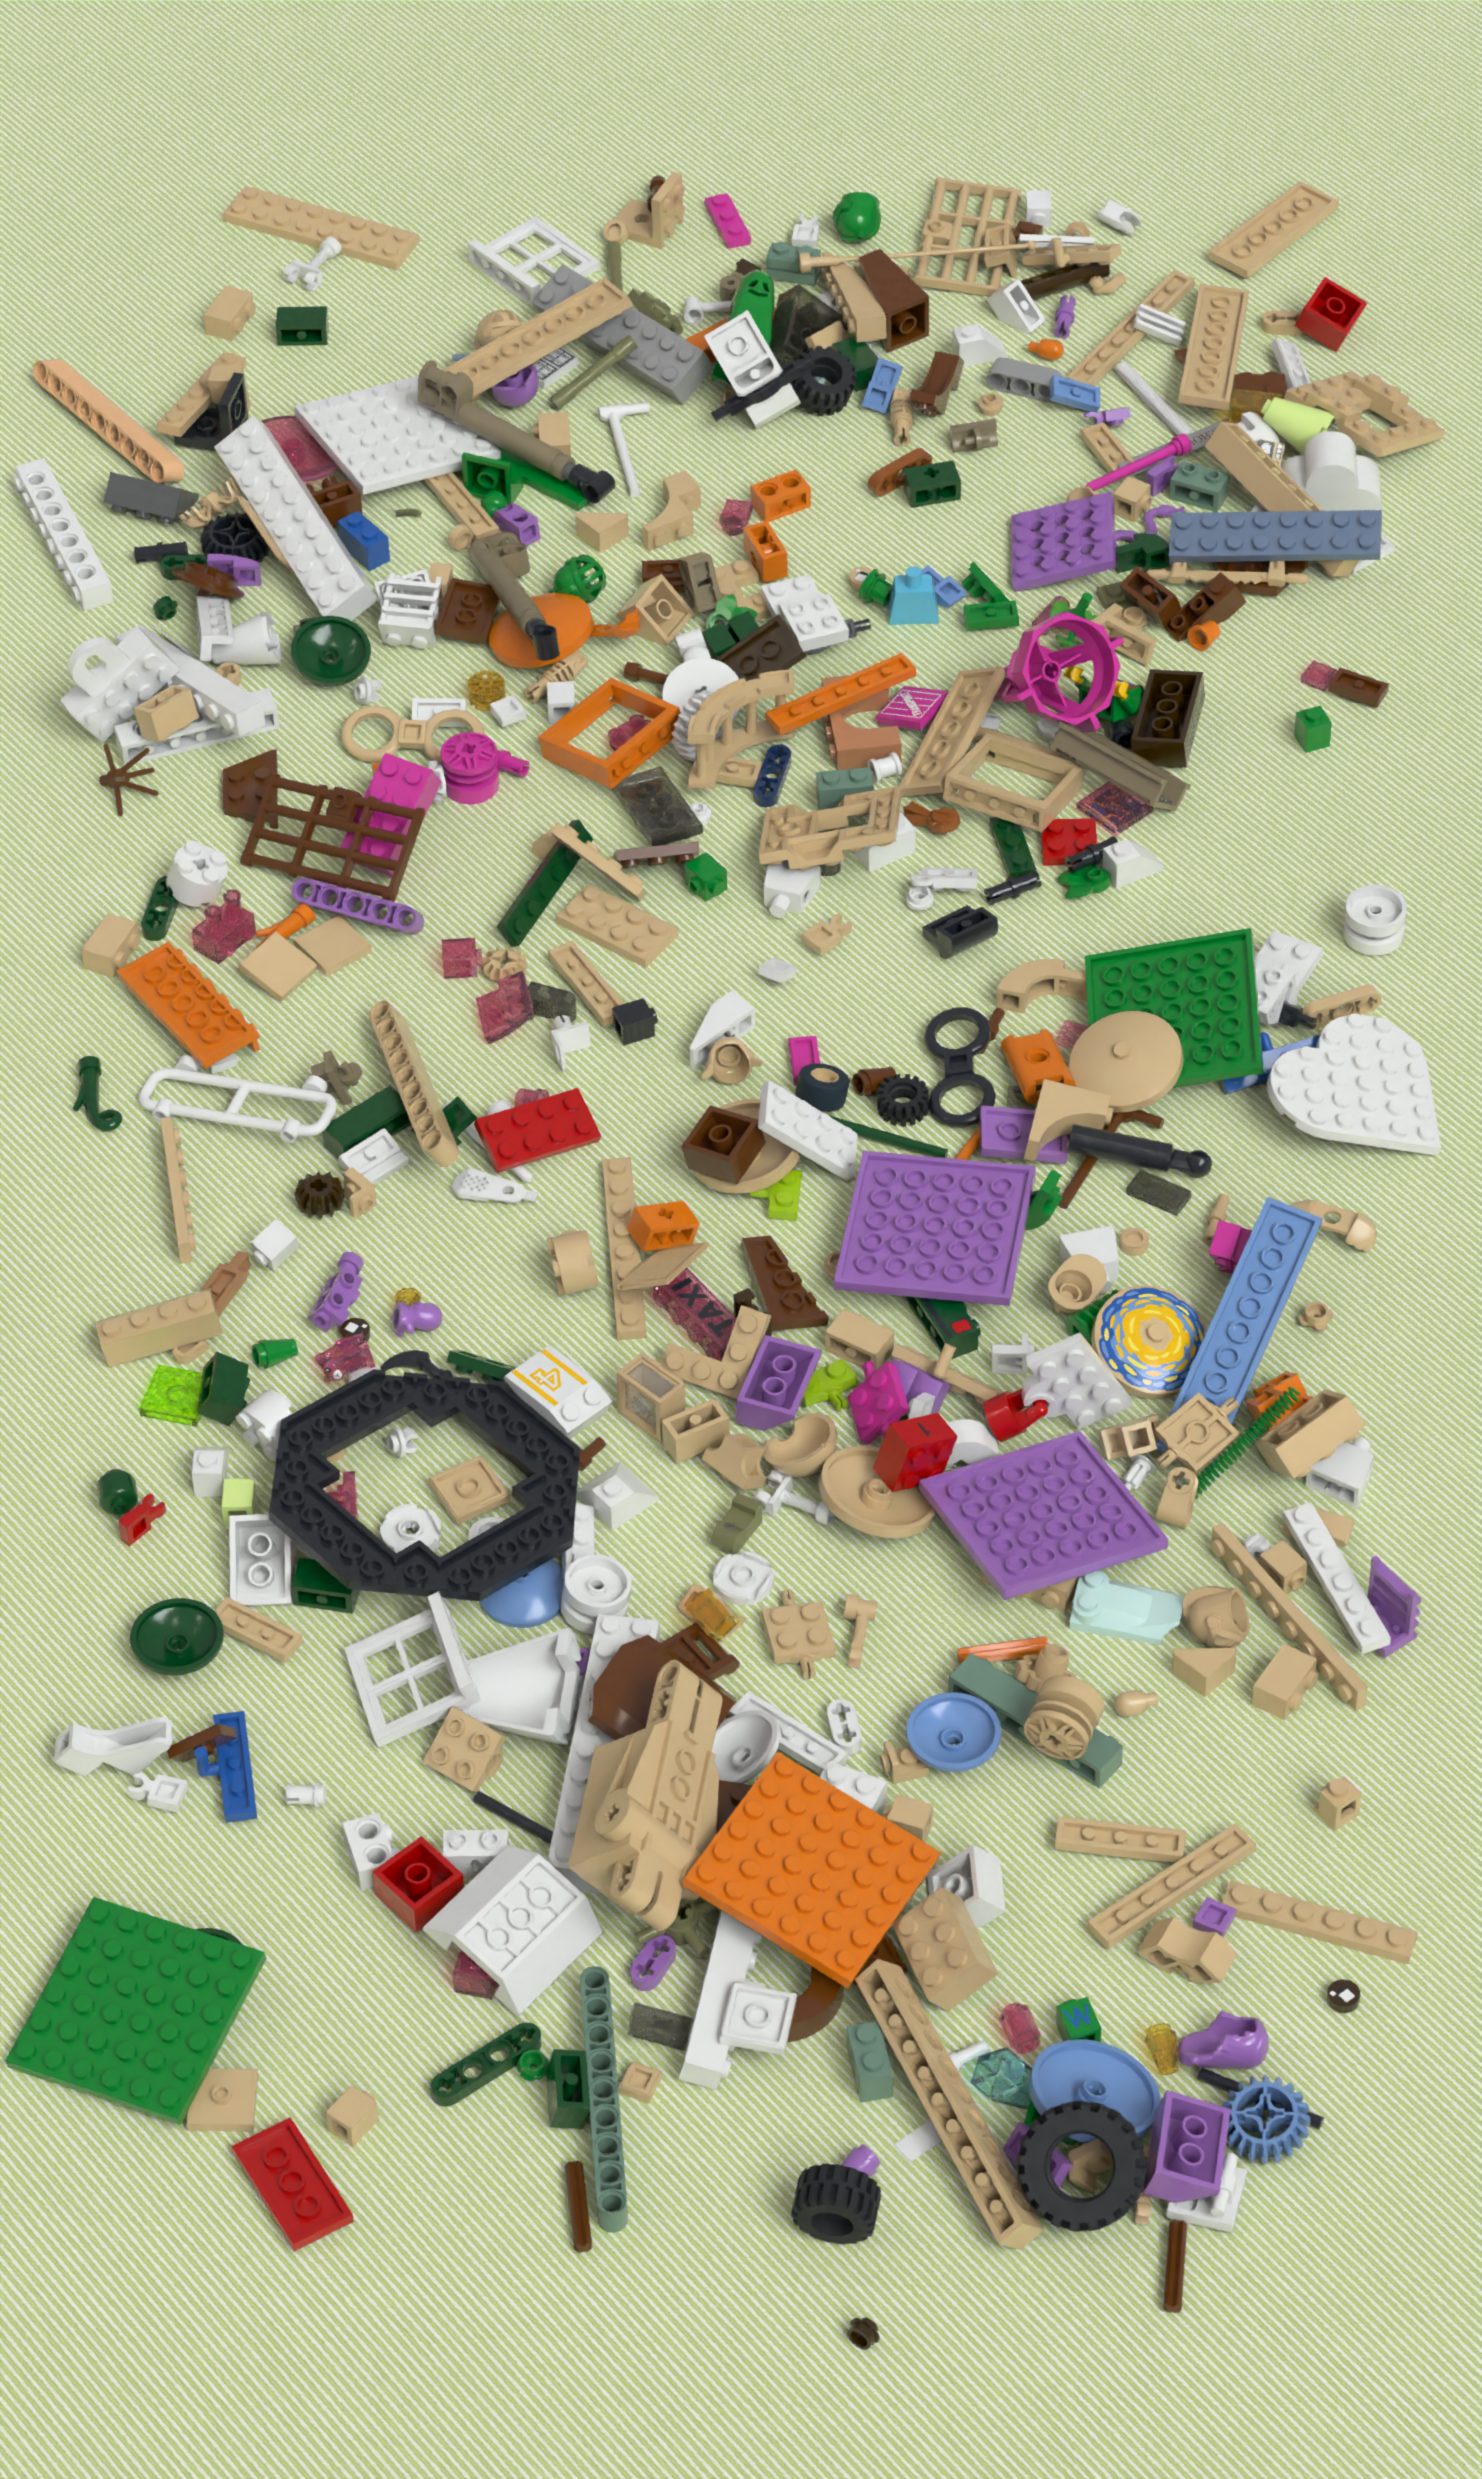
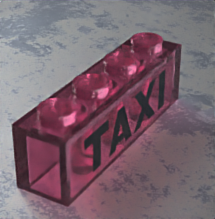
M688 1268L683 1270L668 1285L655 1286L652 1295L656 1304L659 1307H664L670 1314L673 1322L676 1325H681L687 1331L691 1341L698 1343L708 1357L722 1361L737 1318Z

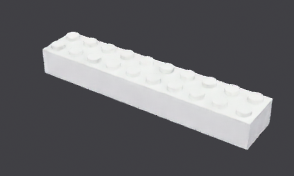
M255 415L214 446L322 616H339L352 621L379 600L270 430Z
M602 1614L597 1616L547 1860L578 1890L584 1893L602 1894L569 1869L568 1863L594 1749L615 1741L588 1722V1714L591 1712V1701H588L589 1691L621 1645L645 1635L651 1636L660 1643L659 1620Z

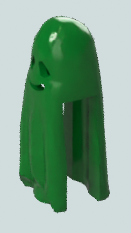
M753 270L740 280L731 302L730 316L727 322L748 310L770 347L775 290L774 282L768 273L762 270ZM716 360L711 379L713 381L724 380L731 385L721 365Z

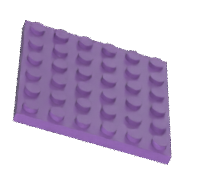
M863 1151L834 1278V1289L1010 1306L1036 1177V1166Z
M1081 1431L919 1480L920 1492L1004 1600L1168 1548V1538Z

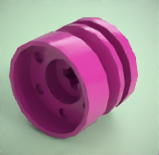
M465 732L452 736L442 745L440 752L441 765L445 777L447 796L451 800L460 804L473 805L483 803L497 793L500 784L497 767L498 754L495 742L488 736L480 733Z

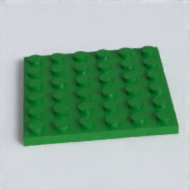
M1251 928L1085 956L1089 1027L1104 1017L1126 1011L1147 1012L1164 1019L1177 1033L1184 1055L1183 1068L1173 1088L1264 1073L1254 941Z
M93 1897L5 2062L9 2068L181 2125L267 1957L263 1951Z

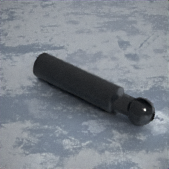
M1076 1124L1072 1126L1067 1150L1068 1153L1167 1172L1170 1168L1186 1171L1194 1178L1208 1175L1212 1166L1211 1157L1202 1150H1194L1192 1152L1177 1150L1170 1143Z

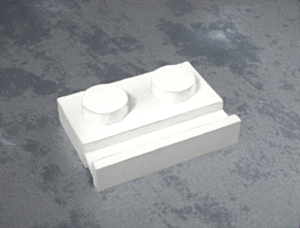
M384 1128L340 1155L338 1163L345 1171L353 1167L375 1185L409 1164L410 1158L408 1155H404L402 1148Z

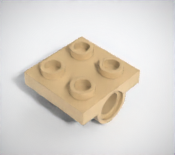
M452 1706L423 1763L469 1790L478 1792L483 1781L491 1778L498 1771L503 1760V1752L500 1749L507 1736Z

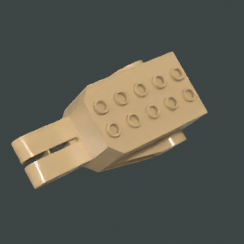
M678 1660L669 1661L658 1673L646 1728L594 1749L568 1863V1868L631 1916H638L657 1931H663L673 1923L678 1913L680 1899L692 1901L700 1897L682 1886V1882L716 1836L719 1773L714 1762L715 1754L712 1752L722 1706V1696Z

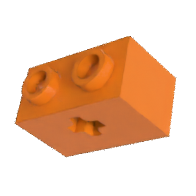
M765 521L743 527L744 552L763 583L787 577V551L769 522Z
M684 1201L634 1207L627 1230L642 1252L693 1244L700 1223Z

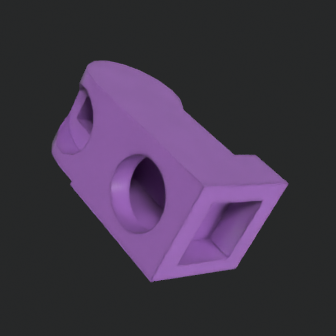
M512 502L504 508L494 511V522L501 531L514 533L519 542L525 543L526 546L540 540L538 518Z

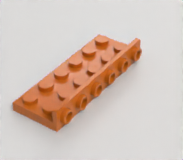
M169 941L117 970L118 978L204 1069L246 1045L253 1052L260 1050L257 1041L260 1036L256 1027L252 1023L248 1024L240 1010L237 1008L233 1009L227 997L223 993L219 994L209 978L204 979L198 967L194 963L190 964L181 949L176 950Z

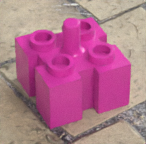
M1219 1220L1209 1250V1255L1214 1259V1264L1219 1266V1270L1233 1275L1252 1230Z

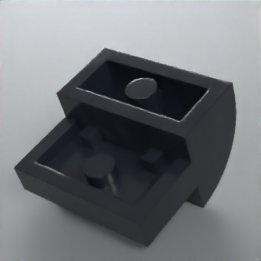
M966 905L923 926L922 931L926 939L939 947L940 957L949 959L996 936L998 932V919L983 907L974 910Z

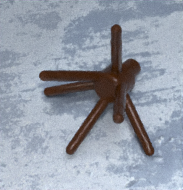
M108 744L103 746L110 770L107 775L100 776L99 782L102 786L109 785L111 788H114L118 816H123L120 787L125 786L154 796L159 795V792L129 782L130 778L153 773L155 771L154 768L127 773L128 769L150 752L149 748H145L122 768L116 769Z

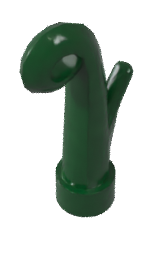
M85 1056L78 1061V1071L81 1080L79 1094L73 1110L79 1111L84 1103L88 1118L93 1126L103 1131L115 1130L122 1122V1114L113 1109L100 1113L99 1077L102 1073L101 1062L95 1056Z

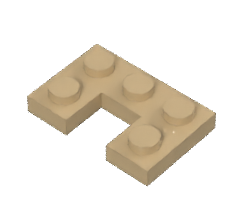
M750 559L714 568L721 598L734 594L737 607H748L757 612L755 621L772 617L760 593L744 597L739 590L741 587L759 583V574Z

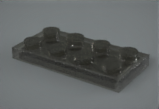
M661 766L629 775L611 789L650 846L667 845L703 833L702 823Z

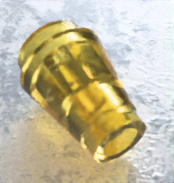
M1167 2023L1150 2026L1145 2031L1146 2037L1144 2042L1159 2074L1170 2075L1177 2072L1176 2032Z

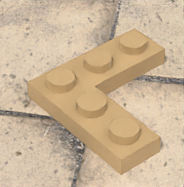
M741 1305L722 1361L668 1343L660 1365L671 1374L677 1375L683 1380L737 1399L764 1339L771 1315Z

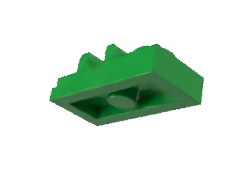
M973 561L970 564L971 567L968 568L971 574L962 581V585L966 590H969L974 598H978L982 594L989 603L1009 601Z

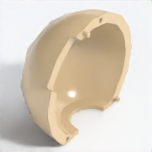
M822 1413L802 1414L793 1421V1432L787 1439L777 1440L773 1436L770 1440L765 1441L763 1456L777 1472L794 1478L810 1477L821 1471L825 1461L836 1452L838 1434L835 1423L830 1416Z

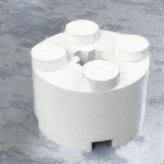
M188 841L185 846L176 852L166 878V885L172 889L174 898L183 904L193 907H201L202 903L208 902L212 904L218 899L228 873L227 857L221 851L200 845L196 841Z
M268 1389L248 1404L236 1416V1419L245 1430L242 1433L245 1441L252 1447H255L257 1444L261 1446L264 1454L271 1461L275 1462L281 1420L292 1414L289 1411L292 1405L278 1392Z

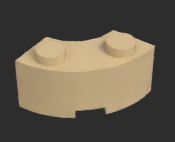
M1175 1916L1154 1922L1138 1949V1952L1165 1972L1171 1974L1174 1969L1189 1975V1981L1202 1984L1222 1982L1238 1954L1228 1944V1941L1217 1932L1195 1930L1185 1925Z

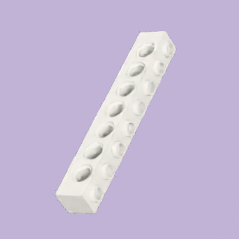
M45 458L15 466L17 476L13 478L15 489L17 492H21L25 508H30L29 511L33 523H38V531L41 538H46L48 552L50 555L54 554L57 569L63 570L64 582L66 586H71L74 601H79L84 611L113 603L111 582Z

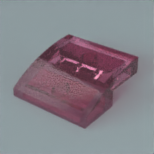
M524 971L498 980L499 989L476 998L484 1038L488 1044L508 1036L527 1022L534 1014Z

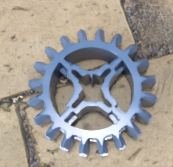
M1265 2074L1262 2078L1263 2082L1257 2083L1253 2076L1250 2078V2086L1239 2082V2092L1230 2090L1228 2093L1230 2101L1222 2103V2107L1230 2109L1227 2145L1230 2148L1237 2146L1236 2154L1239 2157L1248 2152V2160L1251 2163L1257 2156L1261 2157L1264 2165L1267 2164L1268 2157H1274V2160L1279 2163L1281 2161L1280 2154L1282 2153L1291 2158L1293 2155L1292 2147L1301 2149L1303 2146L1301 2138L1308 2137L1309 2131L1306 2127L1311 2124L1310 2116L1307 2115L1309 2106L1307 2103L1302 2102L1303 2094L1301 2091L1293 2093L1294 2085L1292 2083L1282 2087V2079L1280 2077L1275 2079L1274 2083H1270L1269 2077ZM1271 2100L1282 2104L1289 2112H1285V2109L1276 2108L1272 2105ZM1259 2101V2103L1252 2108H1246L1248 2105ZM1264 2110H1267V2117L1269 2118V2122H1266V2130H1263V2122L1261 2121V2118L1264 2117ZM1241 2127L1246 2128V2131H1254L1260 2139L1248 2135ZM1285 2131L1280 2136L1271 2139L1276 2132Z

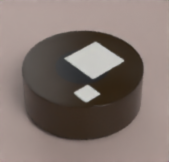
M361 1318L346 1320L340 1327L341 1340L344 1344L351 1347H359L366 1344L370 1339L369 1324Z
M1346 1979L1334 1981L1328 1988V2005L1334 2011L1340 2013L1354 2011L1360 2002L1359 1987L1354 1982Z

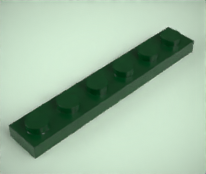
M579 819L569 823V826L579 833L577 838L583 843L594 840ZM558 840L496 926L511 947L520 946L581 859L580 856Z

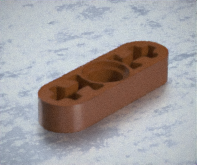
M916 448L874 472L868 480V488L876 495L884 496L903 485V469L932 464L933 458L924 449Z

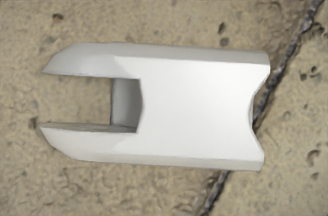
M1108 199L1106 207L1099 210L1097 214L1100 221L1125 234L1135 233L1132 224L1141 226V218L1136 212L1111 199Z

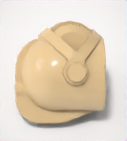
M502 309L488 313L477 326L474 339L475 350L522 325L517 314L513 311Z
M1205 1586L1194 1589L1184 1596L1182 1602L1184 1617L1186 1618L1191 1635L1197 1641L1207 1643L1212 1648H1235L1249 1634L1250 1625L1247 1608L1242 1593L1238 1588Z

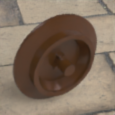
M186 562L184 568L172 569L174 576L198 587L196 597H211L212 592L233 598H243L245 595L241 589L236 587L238 580L235 577L218 570L215 566Z

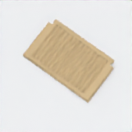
M238 496V502L276 558L295 574L252 505L243 497Z
M704 1242L654 1251L617 1285V1289L625 1291L668 1285L710 1245Z

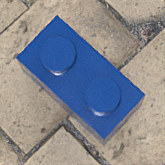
M356 511L337 521L339 538L350 555L370 572L390 561L388 537L362 513Z

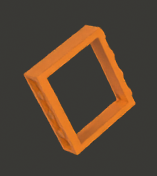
M610 678L542 733L538 740L544 759L612 789L673 739L674 723L677 722L681 711L680 707ZM616 703L653 719L605 760L567 744Z

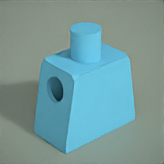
M912 566L906 569V575L894 577L888 602L889 625L939 623L938 602L931 575H922L920 568Z

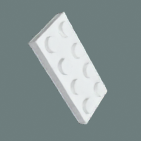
M770 1080L761 1085L759 1129L846 1181L855 1176L858 1135L856 1132Z

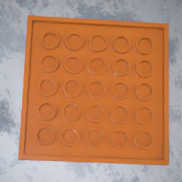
M777 1752L685 1876L682 1886L848 1989L936 1864L941 1852Z

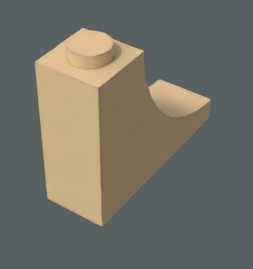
M1044 1079L1024 1159L1035 1162L1038 1153L1047 1143L1060 1136L1071 1134L1073 1124L1103 1130L1104 1124L1110 1125L1114 1108L1108 1107L1111 1095Z

